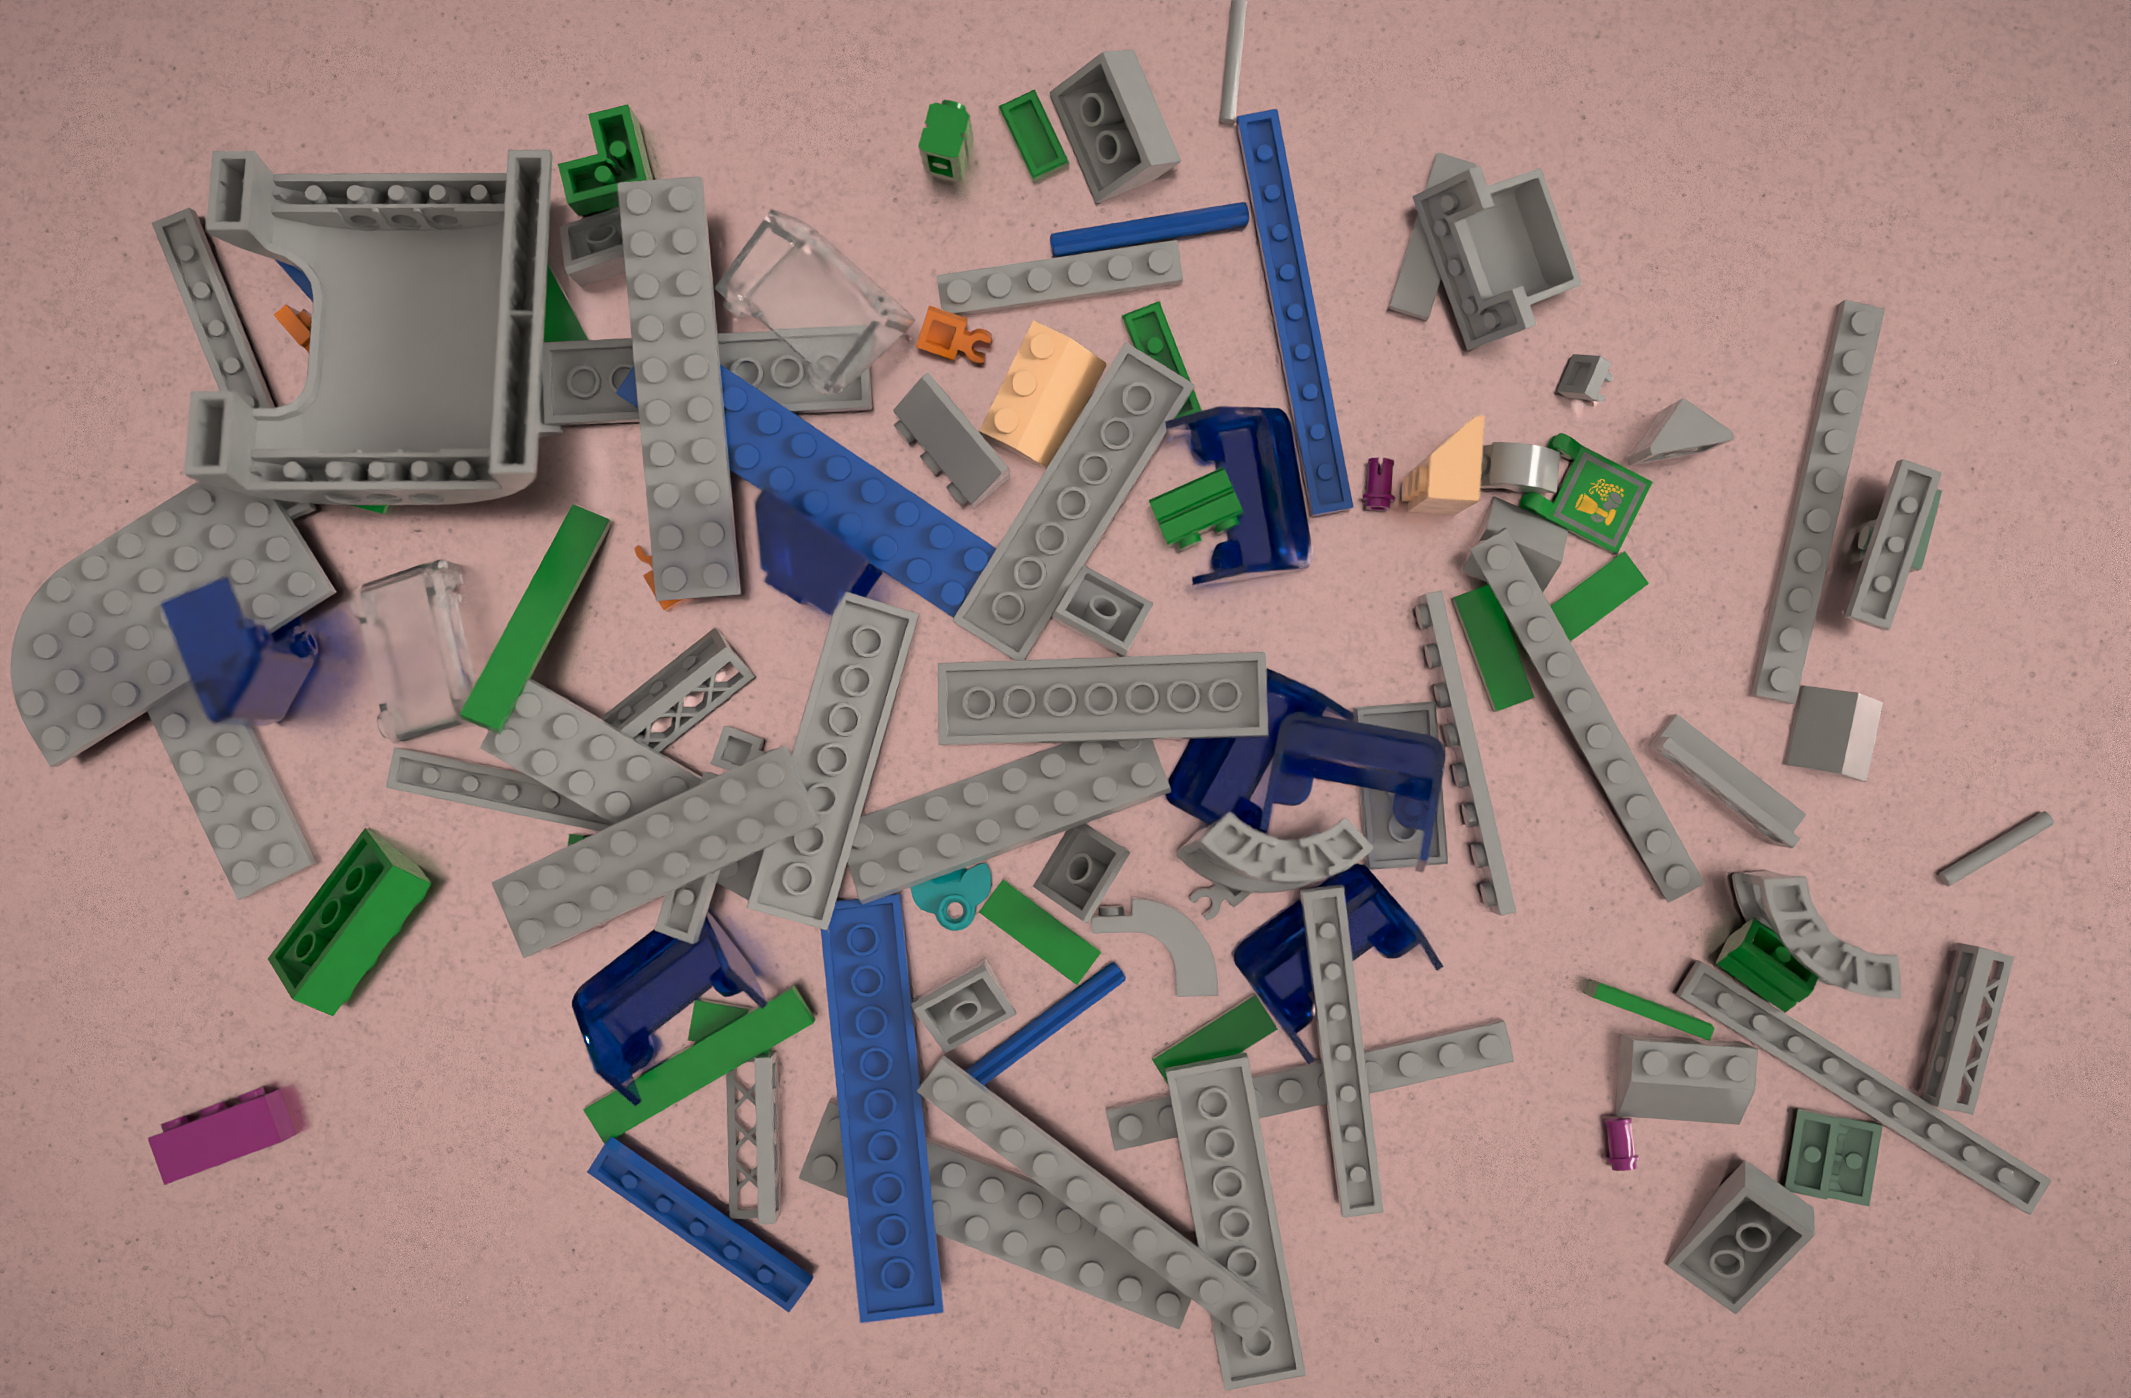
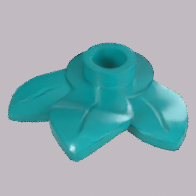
M987 863L975 865L968 870L962 868L911 887V894L916 905L923 911L935 914L937 921L942 927L951 931H959L972 923L976 913L975 906L982 903L988 897L991 889V871ZM957 902L962 905L963 914L960 917L954 918L949 915L948 906L951 903Z

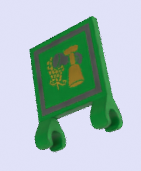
M1564 433L1553 435L1547 448L1560 452V456L1572 460V463L1552 502L1537 492H1529L1522 496L1519 507L1545 518L1602 549L1617 555L1653 482L1588 449Z

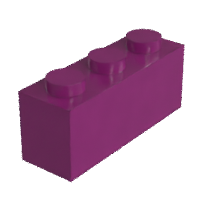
M263 1087L239 1095L240 1103L229 1108L226 1107L225 1101L199 1110L201 1118L188 1122L186 1115L160 1124L163 1132L149 1137L148 1141L164 1185L281 1143L295 1136L296 1132L281 1090L278 1089L265 1094Z

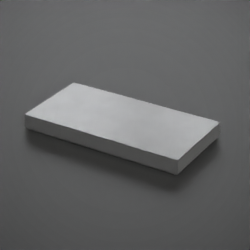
M1436 701L1353 707L1362 835L1374 847L1364 857L1365 869L1375 870L1448 864Z

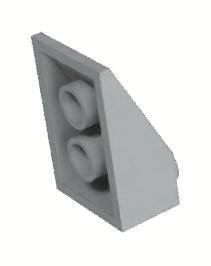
M1745 1160L1718 1188L1668 1260L1667 1266L1731 1312L1737 1314L1815 1236L1814 1208Z

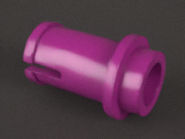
M1379 458L1368 459L1367 494L1362 496V500L1366 502V509L1387 511L1390 510L1391 503L1395 502V496L1391 495L1394 460L1383 458L1382 474L1379 475Z
M1622 1117L1605 1120L1610 1156L1606 1157V1161L1611 1163V1168L1614 1171L1637 1169L1636 1161L1640 1160V1155L1635 1154L1631 1127L1632 1118Z

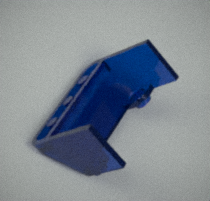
M1217 406L1165 421L1166 430H1191V446L1193 451L1203 461L1215 462L1216 470L1222 467L1225 468L1245 514L1238 517L1240 523L1238 526L1227 531L1229 541L1220 542L1216 545L1211 559L1215 572L1192 577L1193 585L1233 582L1308 568L1312 563L1313 548L1293 432L1286 413L1280 408Z
M763 487L755 499L754 508L760 569L767 573L763 582L781 594H786L799 604L805 599L830 617L847 592L865 598L868 597L884 573L869 563L870 559L768 489Z
M226 576L161 602L201 707L211 722L217 725L268 726L284 719L315 661L314 654L318 652L316 640L310 631L305 630L300 615L270 634L264 624H257L253 619L244 617L231 581Z
M1267 668L1269 736L1190 739L1168 780L1171 793L1165 794L1166 799L1170 804L1208 825L1213 824L1226 813L1231 812L1246 826L1259 832L1264 820L1263 811L1259 805L1250 801L1287 730L1289 729L1298 734L1311 731L1318 724L1325 710L1350 722H1353L1356 715L1320 691Z
M1306 712L1291 713L1283 719L1279 727L1260 824V833L1270 835L1275 804L1296 806L1308 799L1311 794L1314 778L1395 793L1393 815L1396 821L1403 827L1422 831L1415 871L1424 872L1429 858L1445 767V748L1437 738L1431 735Z
M1354 864L1334 874L1318 886L1342 885L1344 887L1353 961L1372 947L1382 957L1388 959L1399 958L1417 947L1436 971L1443 967L1421 928L1365 865ZM1300 899L1241 942L1235 950L1234 963L1309 1065L1315 1059L1297 1035L1298 1032L1311 1023L1315 1016L1314 1002L1308 995L1313 990L1302 902Z
M708 911L698 942L691 944L653 929L583 983L573 996L572 1009L594 1072L634 1106H637L642 1100L633 1074L639 1069L644 1068L652 1058L654 1042L651 1034L690 1005L695 999L714 987L724 997L734 996L743 991L761 1009L768 1004L751 966Z

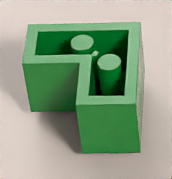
M628 104L588 114L598 154L558 164L567 204L578 216L618 207L617 183L653 180L639 121Z

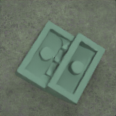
M1797 1109L1785 1188L1793 1193L1825 1200L1831 1198L1869 1207L1883 1125L1846 1116Z

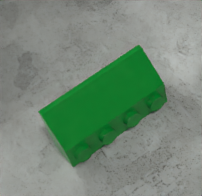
M364 828L268 957L270 964L292 1000L331 1016H334L341 1005L349 1000L355 986L364 974L375 965L379 954L390 939L399 933L405 919L413 908L424 899L428 888L432 884L416 863L367 828Z

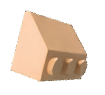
M1033 320L979 430L980 434L986 441L1047 469L1088 403L1107 363L1070 337Z
M1476 415L1413 468L1410 471L1409 477H1404L1402 501H1408L1407 512L1457 515L1479 502L1485 416Z

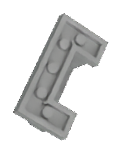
M1478 166L1412 196L1467 350L1537 325L1530 307L1531 304L1582 285L1541 168L1487 186L1481 166Z

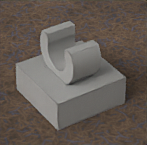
M1573 354L1557 392L1567 398L1603 402L1605 396L1600 394L1599 391L1603 382H1612L1613 380L1612 374L1608 372L1611 362L1602 356Z

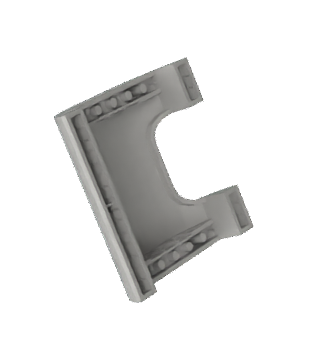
M508 150L507 173L273 174L255 151H213L206 231L210 235L246 251L292 265L304 273L311 282L313 307L308 372L301 394L291 403L274 409L253 408L235 391H191L184 475L208 485L247 495L292 502L329 505H440L472 503L508 496L531 484L536 477L553 158L551 150Z

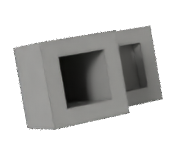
M1493 442L1492 445H1483L1480 488H1505L1517 493H1556L1560 452L1547 447L1524 443Z

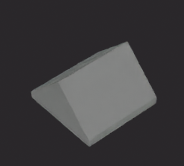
M619 207L560 226L564 268L567 274L580 287L625 272Z
M1682 398L1658 413L1628 457L1629 466L1713 450L1734 440L1733 431L1685 398Z
M1494 496L1472 545L1503 528H1507L1540 589L1544 592L1563 561L1569 530ZM1469 551L1461 571L1487 582Z
M1084 565L1056 608L1052 620L1113 654L1125 657L1154 603Z
M1802 685L1800 687L1784 765L1867 782L1883 702L1856 692Z
M1085 823L1066 831L1033 887L1088 924L1131 852L1126 847Z
M987 958L916 996L911 1003L914 1012L945 1053L1016 1015L1014 1007Z

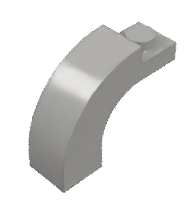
M1131 896V912L1124 913L1123 906H1100L1099 914H1093L1091 917L1092 934L1139 932L1151 935L1161 941L1170 951L1173 959L1174 986L1177 997L1218 996L1217 968L1211 948L1197 926L1175 907L1153 898Z

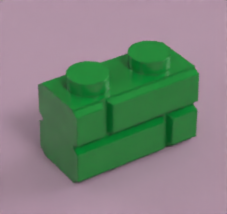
M942 100L941 104L934 102L929 105L925 120L926 128H923L918 145L923 168L929 174L958 181L963 179L967 165V156L970 154L974 139L970 114L967 113L966 107L952 100Z
M1224 467L1149 500L1168 546L1178 545L1179 550H1184L1202 541L1200 534L1215 528L1217 534H1220L1240 524L1238 517L1245 515Z
M1754 917L1729 936L1716 962L1730 976L1740 980L1758 993L1762 999L1770 1002L1784 1013L1793 1008L1797 1002L1800 1003L1807 998L1814 990L1819 978L1791 955L1774 931Z

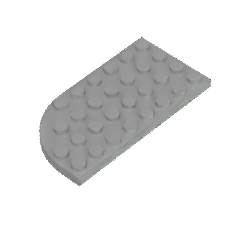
M197 481L69 561L52 574L37 590L19 621L11 653L12 689L20 716L50 767H59L336 593V590L280 500L238 493Z

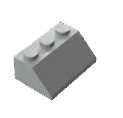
M1134 50L1102 52L1049 92L1096 203L1104 202L1154 181L1182 162Z
M929 372L918 380L894 408L893 412L899 420L894 424V427L908 444L914 439L925 451L920 455V458L934 475L939 471L943 472L951 482L946 489L960 506L968 502L975 509L1011 479L1008 466Z
M1620 1033L1615 1115L1740 1125L1756 1088L1758 1049L1744 1042L1708 1041L1695 1038Z

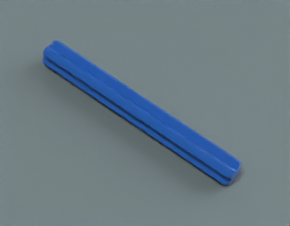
M1245 202L1052 233L1050 235L1051 252L1053 256L1059 257L1246 226L1249 222V211Z
M1115 962L1110 963L965 1070V1072L982 1085L987 1084L1125 982V974Z

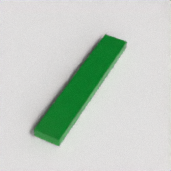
M572 504L459 713L461 719L499 735L501 734L515 708L519 696L523 693L527 681L532 676L611 526L610 519Z
M793 985L586 1105L583 1111L605 1144L611 1136L613 1138L618 1137L812 1025L816 1019Z

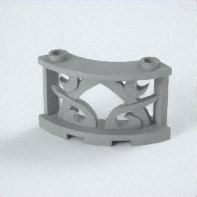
M1228 812L1220 820L1199 829L1176 852V856L1196 873L1221 886L1242 892L1277 893L1296 889L1316 880L1337 874L1362 860L1374 847L1346 817L1340 819L1335 825L1321 834L1314 832L1307 838L1278 840L1276 837L1253 830L1238 820L1231 812Z
M1773 871L1743 872L1732 875L1734 891L1745 921L1748 922L1754 917L1774 931L1791 955L1805 968L1819 977L1817 981L1866 996L1902 998L1898 955L1863 951V948L1852 946L1840 940L1827 929L1828 926L1822 920L1813 904L1806 876H1790L1774 873Z

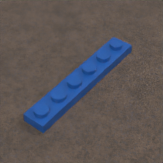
M612 1136L604 1144L587 1171L588 1174L787 1312L792 1310L814 1278V1276Z

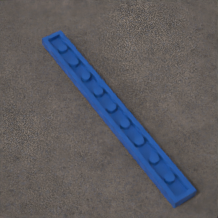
M1278 109L1237 116L1236 123L1311 517L1350 510L1354 507Z

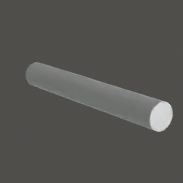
M1231 0L1219 118L1220 122L1226 124H1233L1236 121L1247 10L1246 0Z
M2041 812L1940 872L1939 877L1947 887H1950L2054 825L2053 818L2048 812Z

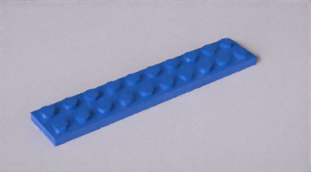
M720 364L730 470L954 618L997 548ZM633 366L616 394L638 408L635 369Z
M900 894L888 895L866 904H862L859 899L836 901L828 930L821 929L860 1323L944 1313L922 1096L917 1092L920 1086L911 1006Z

